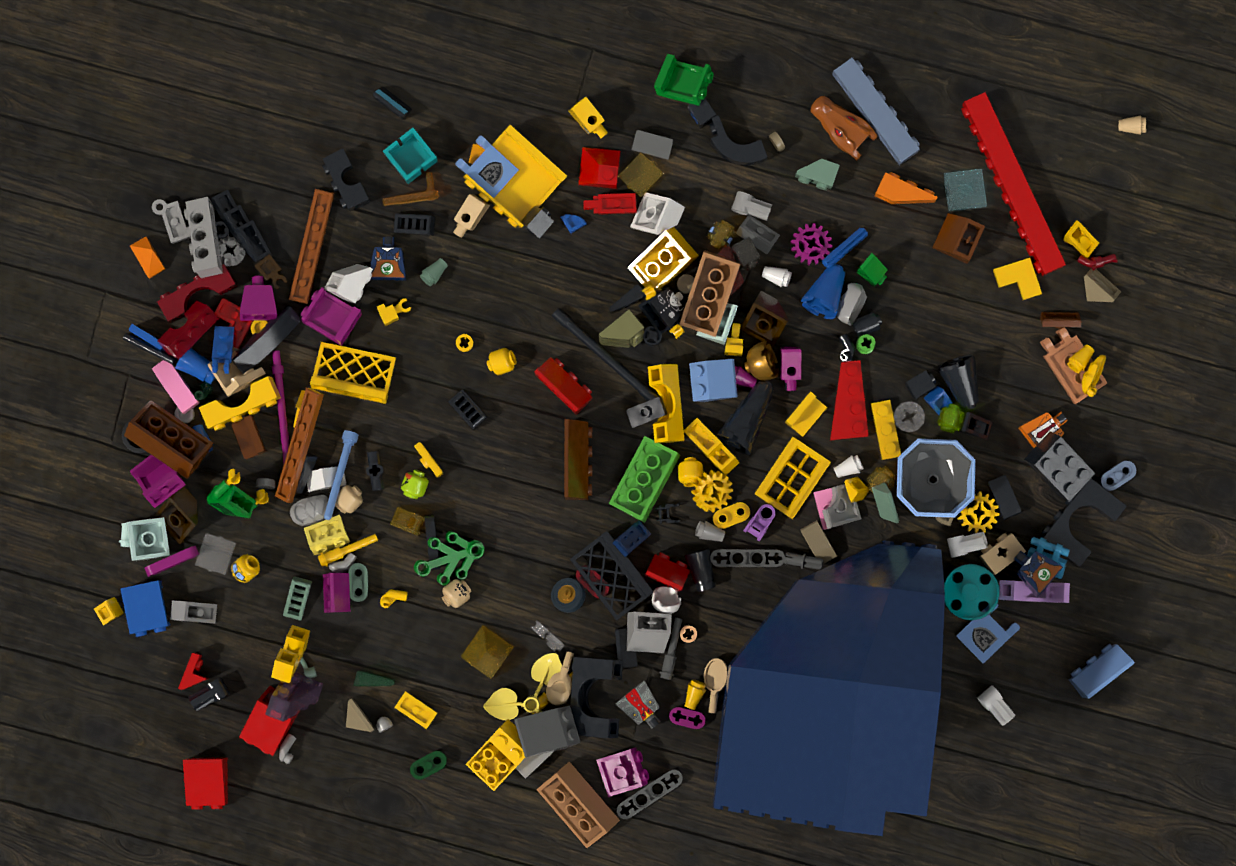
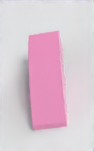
M163 360L152 368L165 390L183 414H186L200 403L172 364Z

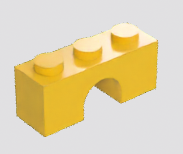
M294 625L291 626L286 636L284 647L280 649L275 659L272 678L287 683L291 682L306 650L310 630Z

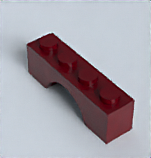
M222 265V274L200 278L197 275L191 283L187 284L186 282L179 285L175 292H167L161 295L157 303L167 321L173 323L184 317L188 301L197 291L209 289L223 295L237 287L227 266Z

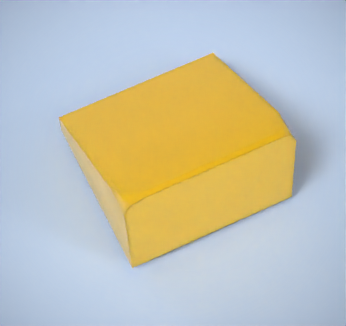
M859 477L844 481L852 503L863 500L869 492V488Z
M115 597L104 601L94 608L103 625L124 613Z

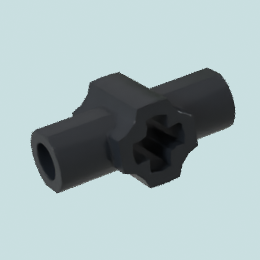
M379 451L368 452L369 467L366 468V473L370 476L372 491L384 490L382 475L385 474V470L380 463ZM374 466L380 469V472H377V476H374L373 473L371 474Z

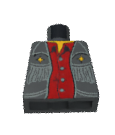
M642 681L615 703L638 725L645 720L652 729L661 722L654 714L659 709V706L645 681Z

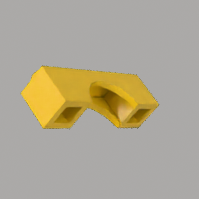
M660 364L649 366V386L654 388L659 396L662 397L668 414L660 417L653 424L655 443L684 441L678 365Z
M267 376L251 384L248 399L238 407L231 408L221 400H214L199 407L207 428L217 431L226 427L225 423L238 422L247 413L253 415L260 411L259 408L265 405L266 407H271L277 404L276 400L281 399L273 377Z

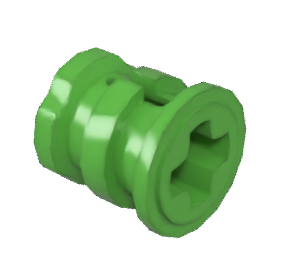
M868 334L859 337L856 341L857 350L862 354L871 353L875 347V339ZM863 339H865L866 342L870 341L871 344L868 346L869 348H867L866 346H862V343L864 342Z

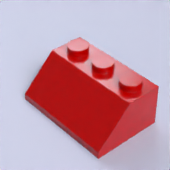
M550 357L534 371L535 376L577 415L592 400L590 395L592 391L586 385L581 387L576 382L578 378L571 371L567 373L563 369L565 365L559 359L553 360Z

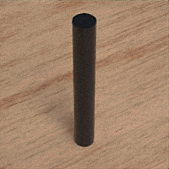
M128 333L123 337L124 341L172 365L176 361L175 357Z

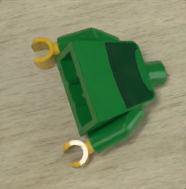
M231 469L228 471V480H224L219 485H216L207 496V503L223 514L250 518L253 509L258 507L257 504H266L269 498L268 493H265L264 489L258 490L256 492L257 498L253 499L235 485H231L240 482V472L235 475V469Z

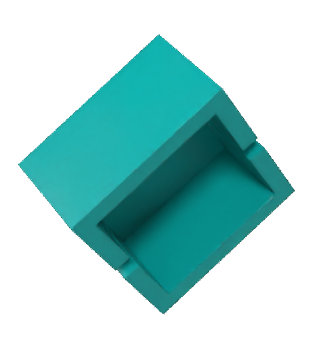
M411 128L400 137L402 146L395 141L383 150L384 155L407 184L421 175V169L426 171L438 161L435 154L414 128Z

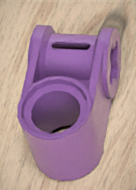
M768 504L762 505L743 531L745 533L749 532L760 541L775 517V509ZM765 507L770 508L772 511V515L768 519L763 518L761 515V511ZM752 526L760 530V532L753 529Z

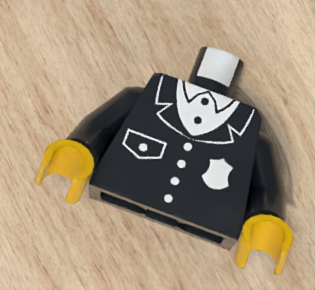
M651 285L641 290L646 296V301L638 306L657 333L660 335L669 330L670 333L675 335L676 339L684 333V329L679 325L682 318L681 314L684 312V307L680 303L683 300V295L678 291L674 293L671 289L663 291L661 288H653Z

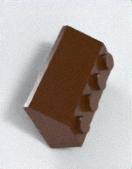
M151 400L129 422L124 434L126 438L186 479L198 468L213 446V442Z

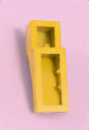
M698 418L683 430L724 475H727L739 464L736 457Z

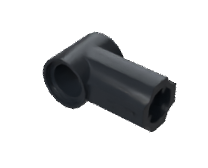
M220 677L188 698L193 708L199 711L214 701L217 702L230 695V692Z

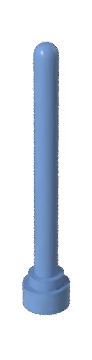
M345 430L343 432L344 447L325 510V520L332 518L350 450L354 443H357L359 435L352 431Z

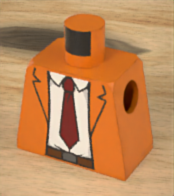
M1047 412L1020 426L1018 429L1031 446L1035 448L1049 431L1062 437L1064 432L1060 426L1068 420L1062 412L1053 418Z

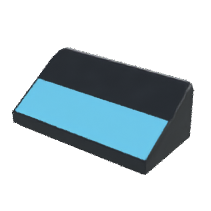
M384 87L379 88L373 93L374 98L402 120H405L412 111L408 105Z

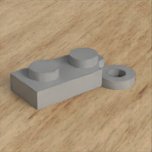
M160 199L154 201L152 210L157 215H162L171 243L174 244L189 239L179 202L166 204L165 201ZM158 204L163 205V209L161 211H158L156 209V206Z

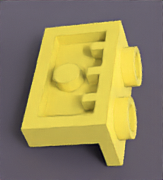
M340 515L304 528L309 547L314 555H318L321 552L324 554L328 550L343 547L350 542Z

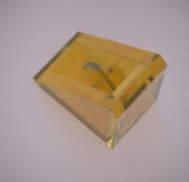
M397 507L390 525L418 536L424 522V517Z

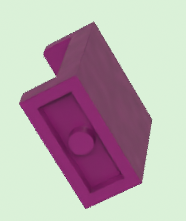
M321 287L319 291L316 290L312 295L310 306H306L301 313L302 322L342 346L361 317V310L355 306L351 307Z
M153 455L148 456L130 470L131 475L142 488V494L154 508L186 485L178 472Z

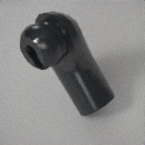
M846 333L839 338L843 345V350L840 354L842 362L851 361L855 352V346Z

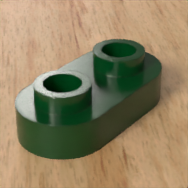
M434 751L415 761L410 767V773L415 779L422 780L443 769L447 764V757L441 751ZM435 757H439L441 759L440 764L434 763ZM418 766H422L424 768L423 773L417 772Z

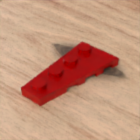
M861 361L841 362L830 441L868 437Z

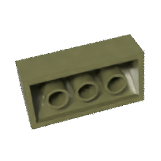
M628 310L599 333V342L605 346L629 348L632 345L636 347L643 341L644 327L633 313Z

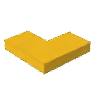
M1030 258L993 269L999 288L1017 282L1023 300L1042 294Z

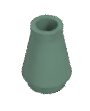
M439 258L435 263L422 271L420 278L428 286L436 284L444 270L448 267L447 263Z

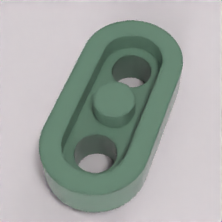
M355 563L348 570L350 598L353 601L361 602L368 596V569L361 563ZM357 569L362 571V575L359 577L355 575ZM358 588L362 590L360 596H357L355 593Z

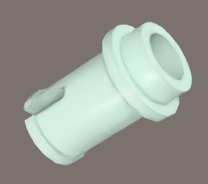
M121 523L122 532L119 543H121V547H130L127 524Z

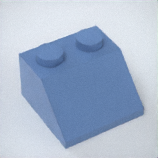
M734 359L689 363L693 402H708L738 397Z

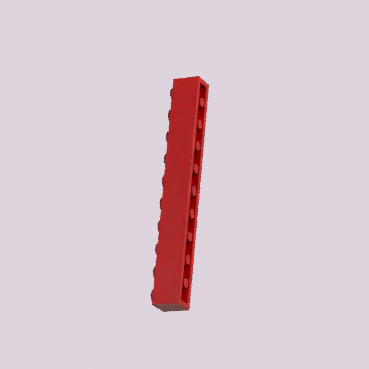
M984 92L964 101L962 104L963 108H961L962 113L971 123L969 127L972 134L976 135L979 140L977 144L981 153L984 152L987 157L985 160L989 170L992 169L995 174L993 177L997 187L1002 189V199L1005 204L1010 206V216L1014 222L1017 221L1019 226L1018 233L1027 243L1026 250L1029 256H1033L1035 260L1034 267L1037 273L1045 276L1066 265L986 93Z

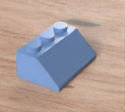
M1108 644L1101 650V655L1098 657L1094 655L1086 661L1087 665L1083 669L1079 667L1071 673L1072 677L1068 680L1082 698H1091L1135 663L1117 644Z

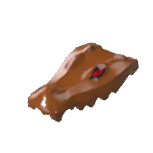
M825 96L817 98L811 106V113L821 121V125L829 134L833 143L851 155L855 160H858L861 156L856 150L868 136L872 140L878 137L864 119L836 105Z

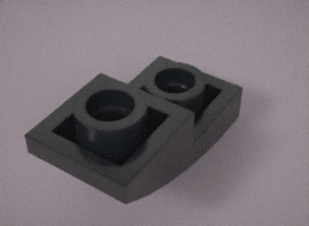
M1006 475L988 482V486L1004 520L1022 513Z

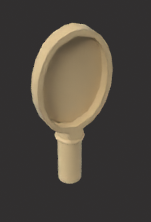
M566 652L561 671L554 674L547 684L546 696L552 705L563 704L571 694L572 681L568 675L574 656L571 652Z
M719 658L709 661L704 671V683L707 689L711 691L709 713H716L718 693L723 690L727 681L728 667Z

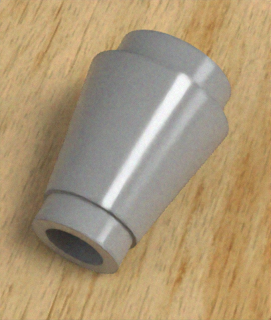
M699 521L695 536H698L699 539L720 542L723 541L725 535L724 530L707 521Z

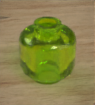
M949 404V407L941 408L937 423L941 426V430L955 433V431L961 429L965 414L960 410V406Z

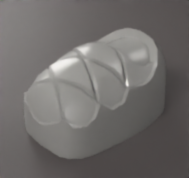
M858 283L848 284V289L840 298L837 318L850 326L857 319L867 299L862 285Z
M316 495L297 501L290 509V516L293 522L300 526H309L325 520L324 514L329 498L326 495Z

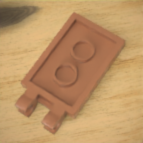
M1063 327L1056 331L1062 341L1053 345L1049 338H1045L1040 344L1047 351V354L1043 356L1072 402L1077 404L1088 396L1082 391V378L1093 360L1091 358L1085 370L1080 373H1076L1068 367L1069 358L1084 346L1077 335L1071 338L1066 328ZM1102 374L1095 387L1097 390L1107 384Z

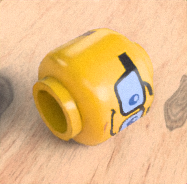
M248 554L239 557L231 566V572L235 579L243 583L252 580L260 571L258 560Z

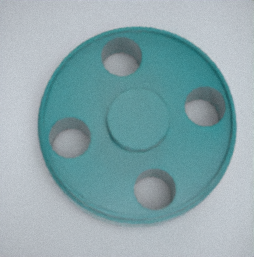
M962 565L954 569L944 583L945 604L959 618L965 620L982 619L991 614L998 604L1000 589L997 579L988 569L980 565ZM958 572L963 574V581L961 583H956L953 578ZM984 574H988L991 577V581L987 585L981 583V577ZM953 601H961L962 607L960 610L955 611L952 608ZM983 601L989 604V610L986 612H982L979 609V605Z

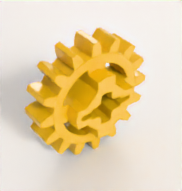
M710 470L709 475L704 472L703 478L697 477L699 482L698 484L693 483L696 490H692L691 493L695 495L692 499L699 508L706 512L708 510L715 512V508L722 510V504L728 505L726 500L732 498L729 496V493L733 492V489L729 487L732 485V482L728 480L726 475L720 471L715 473L713 470Z
M978 492L974 499V506L972 508L965 507L960 512L961 516L957 519H963L964 522L961 526L967 525L968 532L973 528L974 533H978L979 529L985 533V527L992 529L991 523H997L994 517L999 516V513L995 512V509L999 507L993 506L995 499L988 500L989 494L982 497V492ZM984 502L989 506L990 510L984 507ZM979 508L982 515L977 518V514H974V511ZM966 515L970 516V518L973 520V523H970L968 521ZM985 517H989V520L984 525H981L982 520Z

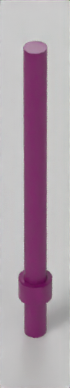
M272 351L274 365L272 366V374L275 375V384L281 396V399L277 400L283 462L285 463L289 449V436L282 377L284 368L281 365L280 351Z

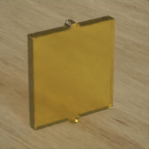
M640 153L618 177L627 185L628 189H632L641 198L664 173L654 165V161H650Z

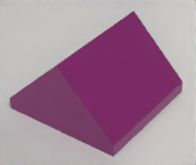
M349 573L323 574L324 613L350 612Z

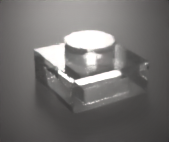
M551 632L546 637L548 640L546 644L553 651L556 649L560 651L565 646Z

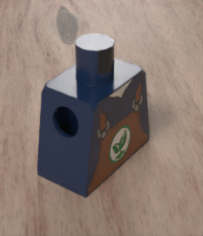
M383 237V247H374L370 266L373 270L370 280L407 281L402 248H394V237Z
M1020 551L1014 558L1022 566L1017 572L1018 577L1037 598L1063 568V566L1038 551H1035L1030 558Z

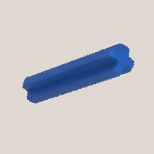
M859 228L822 260L823 265L826 268H831L868 236L866 229Z

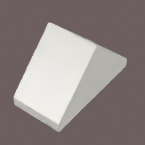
M338 467L312 471L307 481L308 492L332 488ZM345 474L343 475L341 486L346 485Z

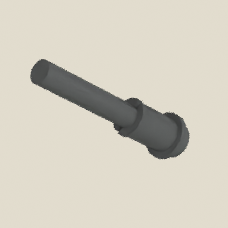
M675 618L668 653L664 656L662 672H659L661 674L660 678L672 680V677H674L673 670L677 659L675 652L683 619Z

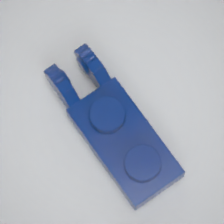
M215 326L212 373H217L218 363H225L223 367L224 374H229L233 354L234 327Z

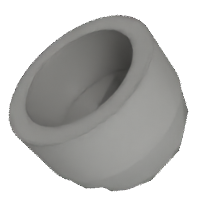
M380 717L376 724L380 733L393 726L391 720L387 717Z

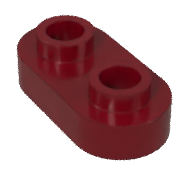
M577 570V581L592 596L599 598ZM590 570L589 579L592 582L600 583L601 576L596 571ZM602 586L603 591L601 594L603 597L608 594L609 586Z

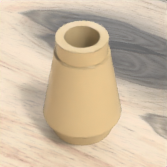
M1136 116L1119 120V131L1140 135L1141 133H1146V117Z

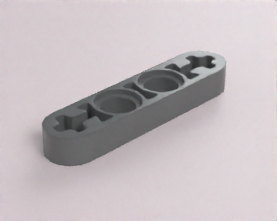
M718 549L712 552L710 559L711 563L716 567H780L785 562V555L780 550ZM726 552H730V564H726L727 560H721L720 564L713 560V556H717V553H720L721 556H727ZM765 552L769 553L768 557H773L775 553H778L782 560L778 561V564H775L774 560H768L769 564H765ZM735 553L743 555L742 563L736 564L733 562L732 557ZM754 553L762 555L763 560L760 564L753 563L752 555Z
M672 769L646 785L617 806L618 816L622 819L631 818L678 787L683 780L682 774L678 770ZM671 773H673L674 775L678 774V782H670L668 784L670 788L667 789L665 783L661 781V779L665 778V780L667 781L671 778ZM659 783L663 786L661 794L653 793L652 787L654 784ZM639 794H644L647 797V802L644 805H639L636 802V797ZM633 799V803L638 809L634 811V807L629 810V815L621 814V806L628 807L631 805L629 800Z

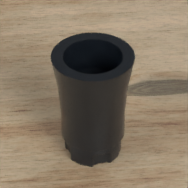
M710 548L685 554L684 557L692 574L694 584H696L697 591L716 587L710 559Z

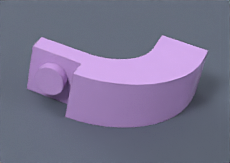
M1000 580L999 600L1069 603L1070 583H1050L1037 598L1023 581Z

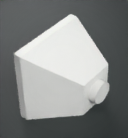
M645 192L630 227L659 235L665 230L678 225L685 207L670 198Z

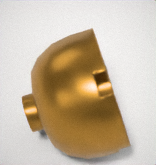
M767 341L754 345L748 351L747 362H745L747 372L751 373L755 378L764 381L779 376V368L775 369V363H778L771 345H766Z

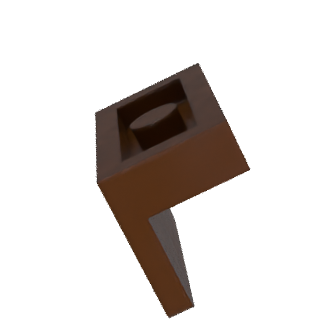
M252 415L246 416L244 420L232 424L244 459L247 460L267 452Z

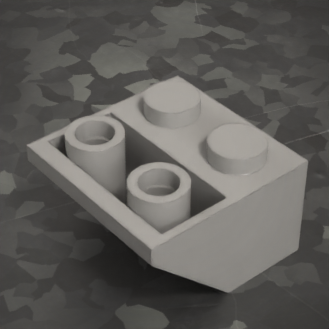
M628 612L626 651L664 653L671 634L672 614Z

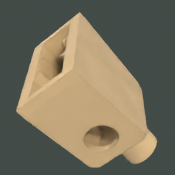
M469 194L454 218L458 224L452 232L462 238L467 229L474 230L490 204L475 194ZM467 214L470 215L469 222H467L465 219Z

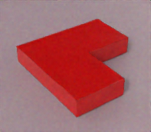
M222 298L214 314L230 323L229 327H234L233 347L240 349L254 321H240L241 307Z

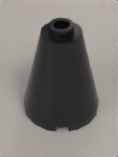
M974 355L960 356L954 358L949 363L946 361L937 366L939 373L960 407H965V410L975 408L976 403L979 402Z

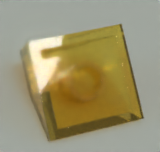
M482 625L461 657L492 679L514 647Z

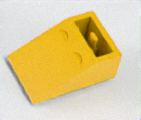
M507 719L466 763L493 791L525 758L516 726Z

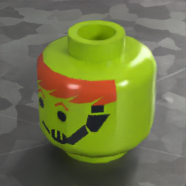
M414 469L413 472L405 474L401 485L405 496L413 499L424 496L429 483L428 479L424 477L425 473Z

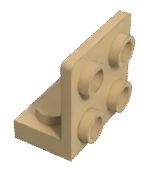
M236 351L233 352V354H232V359H233V358L235 357V355L237 354ZM210 362V363L208 364V367L210 368L211 371H212V362ZM233 362L230 363L229 374H224L223 367L225 363H218V371L213 373L227 396L251 386L252 383L258 381L266 374L262 367L257 370L252 368L243 374Z

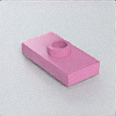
M832 488L813 493L823 530L827 529L822 510L826 509L831 503L833 496Z

